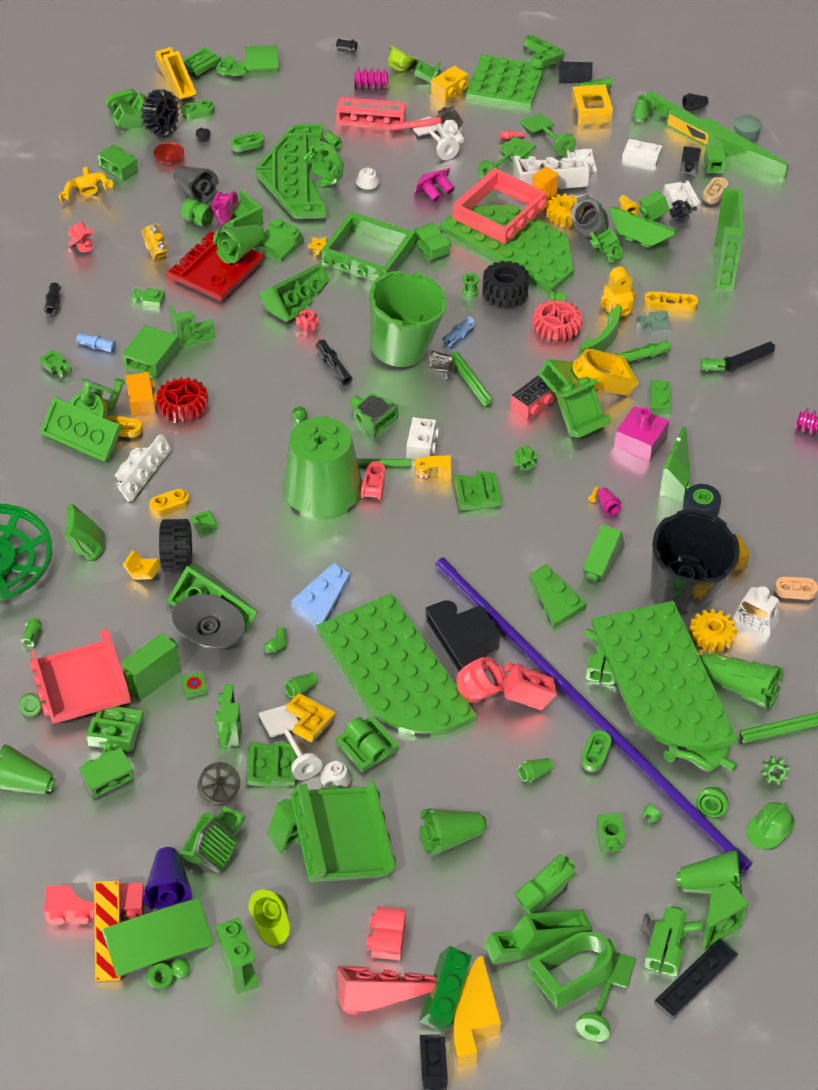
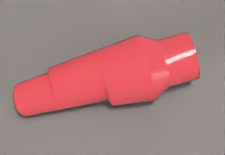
M505 131L499 133V138L511 140L514 136L517 138L525 137L524 132Z

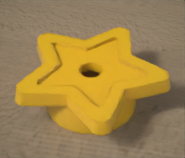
M312 237V243L307 248L312 249L316 254H321L322 248L327 243V238L318 239Z

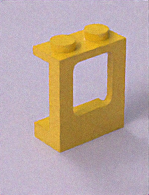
M606 84L572 87L571 101L577 108L578 125L611 123L613 108ZM603 102L604 104L603 108L587 109L584 106L586 103Z

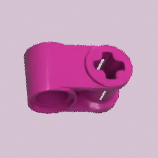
M235 191L230 193L217 192L211 208L218 223L222 224L231 220L234 210L238 205V195Z

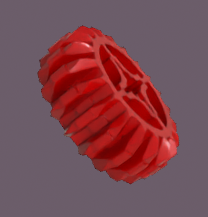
M181 376L180 379L176 380L173 377V381L166 380V384H162L161 388L157 390V409L161 412L162 417H167L168 421L173 419L175 423L178 420L184 423L185 420L192 421V418L198 419L199 414H204L208 406L209 396L207 389L203 386L202 382H197V379L191 380L190 377L183 379Z

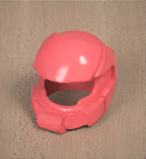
M482 657L469 663L458 672L456 676L457 689L468 703H481L485 701V698L494 696L504 690L502 681L507 675L502 665H498L491 657ZM487 669L491 673L495 684L489 680L484 670Z

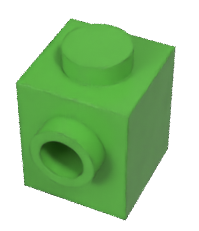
M723 146L706 147L704 155L706 173H724L726 157Z
M658 190L639 200L641 214L650 220L659 219L670 211L666 197Z

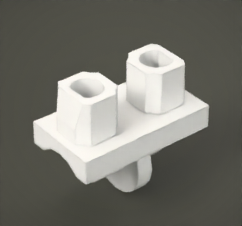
M446 120L444 124H437V129L442 139L453 137L458 143H464V138L458 130L455 120Z

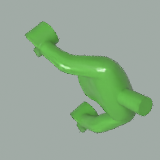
M672 744V746H669L670 752L664 751V759L666 761L674 762L679 757L692 762L706 772H711L720 765L731 772H734L737 767L736 763L727 759L731 749L730 746L691 753L679 750L676 745Z

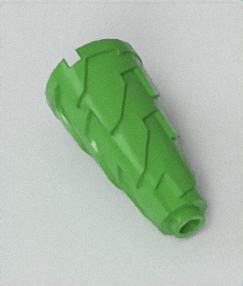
M715 653L699 655L711 680L722 684V687L739 694V697L757 704L761 708L770 709L781 689L778 686V680L783 682V668L754 660L751 662L733 656L729 658Z

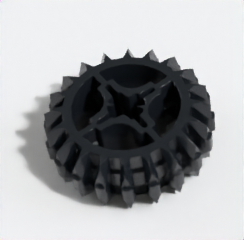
M155 89L149 92L147 97H144L145 102L142 103L141 118H143L142 124L145 125V129L149 133L156 136H166L173 132V128H176V123L179 122L178 116L180 114H178V110L180 108L177 107L179 101L175 100L176 96L172 95V92L165 89Z

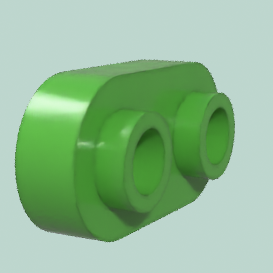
M134 89L123 90L109 95L105 103L110 111L115 112L119 103L132 106L138 94Z
M209 100L186 103L181 107L182 117L185 119L210 116L215 112L214 103Z
M251 132L235 136L231 139V148L236 152L260 148L265 143L264 135L261 132Z
M597 730L590 734L581 758V764L585 770L596 772L603 767L611 747V737L607 732Z

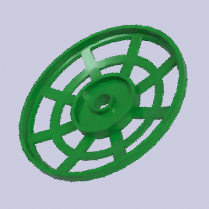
M0 503V514L11 515L7 525H0V532H3L0 538L1 602L22 594L37 583L51 562L53 550L49 530L37 515L19 506ZM19 518L33 524L41 532V535L30 540L25 533L15 528ZM11 535H15L24 544L14 548L9 539ZM45 541L47 555L43 566H32L35 558L34 547ZM28 551L27 564H16V556ZM11 571L20 572L15 579L5 583L4 576ZM27 574H36L18 589L9 591L8 588L19 583Z

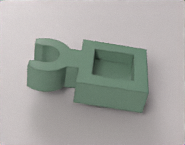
M668 311L649 312V316L638 314L636 317L638 329H645L647 327H651V330L670 329L671 323Z

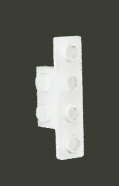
M158 435L150 447L133 449L128 459L120 465V469L115 474L118 481H122L118 489L128 502L133 501L172 450V447L163 435Z

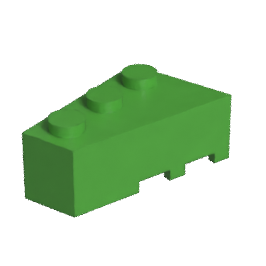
M335 785L328 788L324 787L321 789H337L338 787ZM284 799L277 803L267 830L268 836L280 854L287 850L285 846L295 841H298L300 844L291 799Z

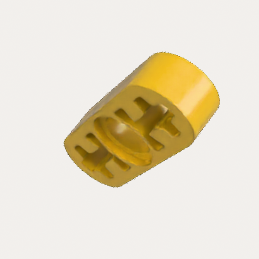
M651 291L647 292L644 296V306L650 310L694 312L697 310L698 298L692 294ZM672 300V301H674L675 303L670 304V303H667L666 301Z

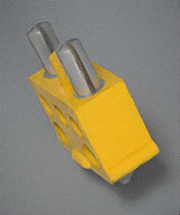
M158 223L141 230L145 246L149 250L153 261L165 257L169 248Z

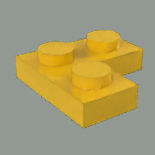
M300 693L288 702L286 706L287 712L300 718V721L294 726L293 733L311 743L327 728L336 715V712Z

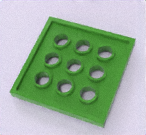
M481 55L467 89L466 99L531 109L545 67L536 68L531 66L530 62Z

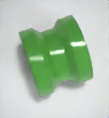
M550 291L549 302L551 299L553 301L558 299L562 302L565 301V291H560L559 293Z

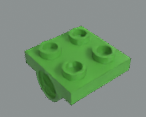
M373 716L365 720L362 717L354 718L347 724L345 733L336 738V744L362 773L399 750V745Z

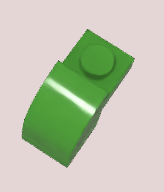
M139 93L132 106L119 103L112 116L118 127L130 130L143 126L141 110L143 109L142 103L145 102V94Z

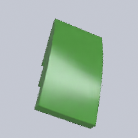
M199 898L102 929L117 977L214 945Z

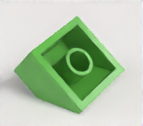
M731 881L724 886L718 885L711 891L701 944L703 950L711 947L719 938L722 940L743 926L749 903Z

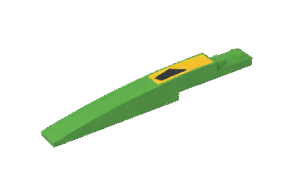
M653 91L646 94L649 110L665 118L667 126L707 147L723 146L726 156L781 178L787 177L788 162L708 117L702 120Z

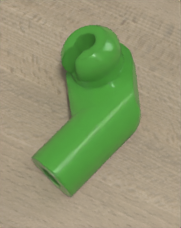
M278 627L276 629V637L264 644L266 653H276L285 648L286 628Z

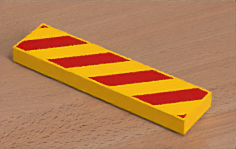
M94 882L95 981H121V976H116L102 929L120 923V882Z

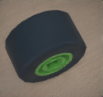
M696 484L688 488L685 492L683 510H702L718 516L721 495L716 488L708 484Z

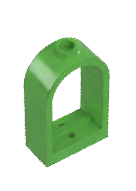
M595 932L575 934L528 961L530 977L558 1010L609 979L613 971L612 954L616 952V947L611 939H606ZM582 951H595L605 957V960L600 965L562 987L548 971Z

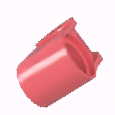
M372 462L368 465L361 487V498L372 497L382 501L385 485V466L381 462Z

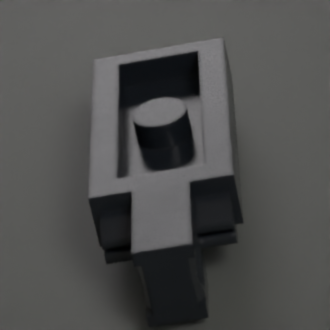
M445 1034L420 1035L422 1086L424 1090H447L448 1075Z

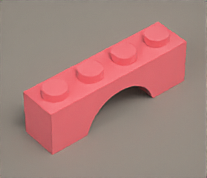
M120 883V921H127L144 915L143 883ZM71 885L46 886L44 913L47 923L62 925L64 923L87 924L88 922H95L94 901H86L79 898L73 892Z

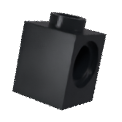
M684 146L680 173L697 175L701 148Z

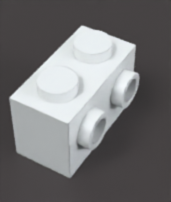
M412 418L406 445V459L416 460L419 457L435 455L436 443H434V440H438L439 428H436V420Z

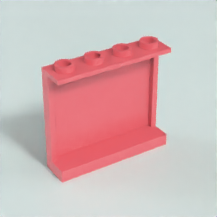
M108 629L100 631L102 641L38 659L35 650H31L33 659H30L29 662L32 672L37 671L36 674H33L37 687L41 686L38 689L41 702H46L42 704L45 717L50 716L52 724L131 702L128 687Z

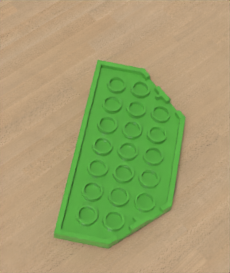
M512 204L475 206L471 209V211L504 227L523 211ZM452 215L439 224L441 231L495 262L512 261L513 263H519L520 266L523 265L525 270L529 272V282L549 293L550 291H555L574 274L568 235L536 217L528 222L525 228L521 229L506 244L453 219Z

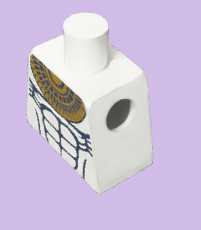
M764 586L758 588L751 587L740 603L733 619L770 636L779 623V599L770 595L769 589Z

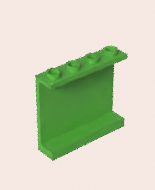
M723 188L714 247H721L715 288L734 289L744 236L742 189Z

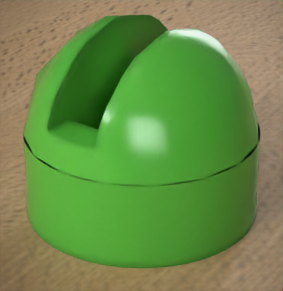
M298 406L293 409L292 420L295 423L299 424L308 419L307 411L304 407Z
M650 803L646 805L642 814L643 819L651 816L648 823H656L663 816Z

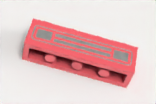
M339 97L336 108L337 123L390 128V124L405 122L406 103Z

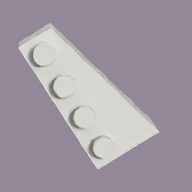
M514 156V177L527 184L532 185L533 174L538 171L540 172L546 166L558 173L557 189L559 190L588 186L589 166L586 159L563 158L562 161H558L553 157H547L546 160H536V157L529 156V159H520V156Z

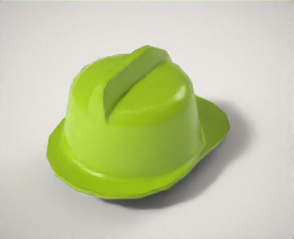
M388 46L390 53L387 64L393 69L405 71L414 61L419 62V59L408 56L392 46Z
M257 890L251 895L248 908L258 934L268 945H281L290 934L287 902L281 895L271 890Z

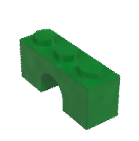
M449 946L440 953L433 974L437 980L431 994L425 999L418 1022L442 1031L452 1023L472 955L452 946Z

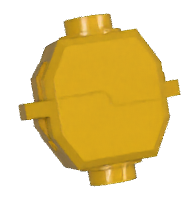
M619 266L610 272L608 284L604 285L603 297L600 301V306L606 309L608 313L616 305H620V315L627 316L632 312L633 303L636 299V291L631 288L632 278L625 267Z

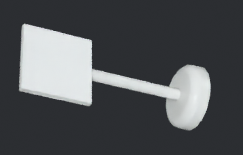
M429 116V117L422 118V119H419V120L430 119L431 117ZM437 125L411 128L418 136L430 133L439 142L436 152L442 160H450L457 155L459 151L458 141L453 137L441 139L434 132L438 131Z
M287 704L258 713L270 738L285 734L298 756L291 767L294 778L297 780H308L318 774L322 768V760L315 753L302 754L290 733L299 721L295 715L286 711Z

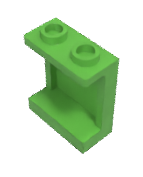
M589 376L579 378L577 380L578 383L564 385L561 387L562 390L555 393L570 437L580 438L611 423L610 416L603 415L594 388V384L598 383L597 379L589 378Z
M240 918L216 925L220 954L235 994L238 995L259 987V981L252 966V962L255 961V955Z

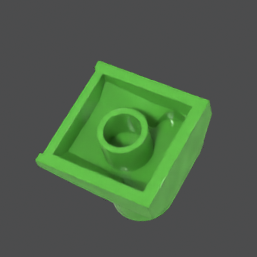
M274 219L268 223V230L264 232V240L255 248L283 261L304 243V236L298 228L280 219Z

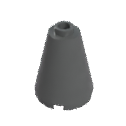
M178 166L173 172L174 181L190 198L201 203H207L216 195L217 184L219 185V180L212 170Z

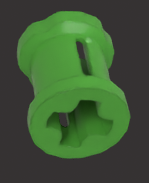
M466 273L462 278L464 283L462 288L463 295L475 297L478 295L477 284L479 276L475 273Z

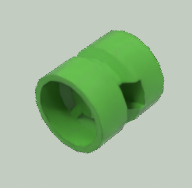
M188 198L181 208V218L203 228H207L214 217L210 205L192 198Z

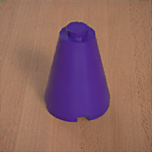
M163 847L156 852L143 893L144 903L151 910L153 908L160 910L192 900V890L180 854L175 848Z

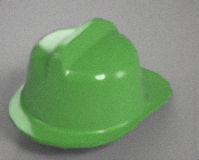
M772 802L765 805L749 822L746 830L747 838L752 845L760 849L775 848L792 832L795 827V819L788 809V804L786 802L783 804Z

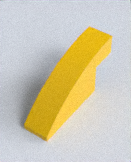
M172 47L156 51L155 59L173 93L180 100L196 96V91L179 51L173 52Z
M483 956L475 960L467 973L455 1010L453 1037L457 1068L477 1064L475 1039L500 1035L501 1022Z

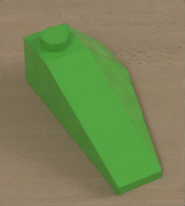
M319 263L260 292L259 296L267 311L287 322L304 311L303 309L310 304L312 298L322 289L329 278L322 263Z
M684 426L665 463L660 489L661 496L679 501L684 500L685 492L692 486V483L689 482L691 473L687 427Z
M196 563L186 567L167 600L168 603L175 606L181 600L194 595L211 594L220 597L240 611L244 618L245 630H248L258 613L256 609L218 578Z

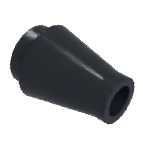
M687 93L682 98V106L685 109L687 108V110L708 105L707 96Z

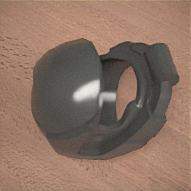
M588 194L577 198V202L574 204L573 209H571L572 222L577 232L585 239L592 238L590 235L592 231L595 236L605 232L609 227V218L600 203L589 197ZM586 206H594L585 212L580 221L581 210Z

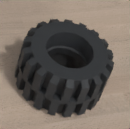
M512 261L494 262L493 265L487 266L483 274L482 294L484 299L489 301V304L496 305L495 307L513 308L515 305H521L522 302L526 301V297H528L529 272L525 270L523 265L520 266L519 263H513Z
M163 519L160 523L159 556L163 572L184 571L188 565H192V530L188 519Z

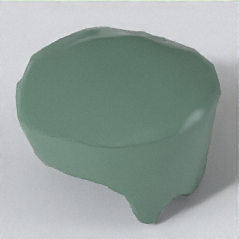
M743 115L734 121L733 126L737 134L754 142L760 135L762 123L752 115Z

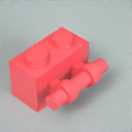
M507 662L505 664L504 670L510 672L502 681L505 698L542 711L557 695L554 678L541 674L535 669L524 668L523 665L518 663L512 664Z

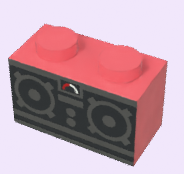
M537 375L511 395L510 409L526 420H529L531 417L536 416L544 407L552 404L555 398L554 392Z

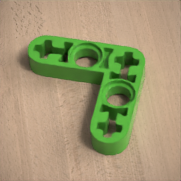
M534 35L525 36L524 46L537 52L532 55L531 66L544 68L563 61L565 55L563 49Z

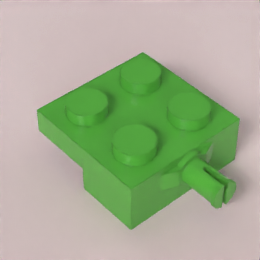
M224 684L223 693H219L218 706H221L220 711H216L215 725H218L217 737L220 738L218 747L221 750H227L228 747L239 748L242 734L240 705L235 702L233 684Z
M112 707L98 711L96 717H92L86 734L88 746L103 748L101 757L109 750H116L120 747L123 751L132 752L144 717L143 711L123 707Z

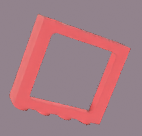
M493 168L453 204L452 218L506 244L521 229H524L526 224L533 220L541 210L543 211L546 208L547 193ZM493 190H498L528 205L505 227L471 211Z

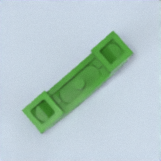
M616 305L608 314L607 327L596 340L588 337L579 347L578 358L585 349L604 352L611 345L619 329L620 305Z

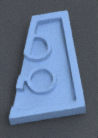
M333 563L291 600L292 606L318 624L326 621L329 613L334 608L337 598L341 596L348 583L350 573Z

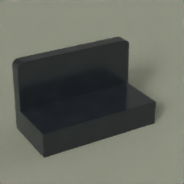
M560 61L559 82L583 83L591 81L593 62Z

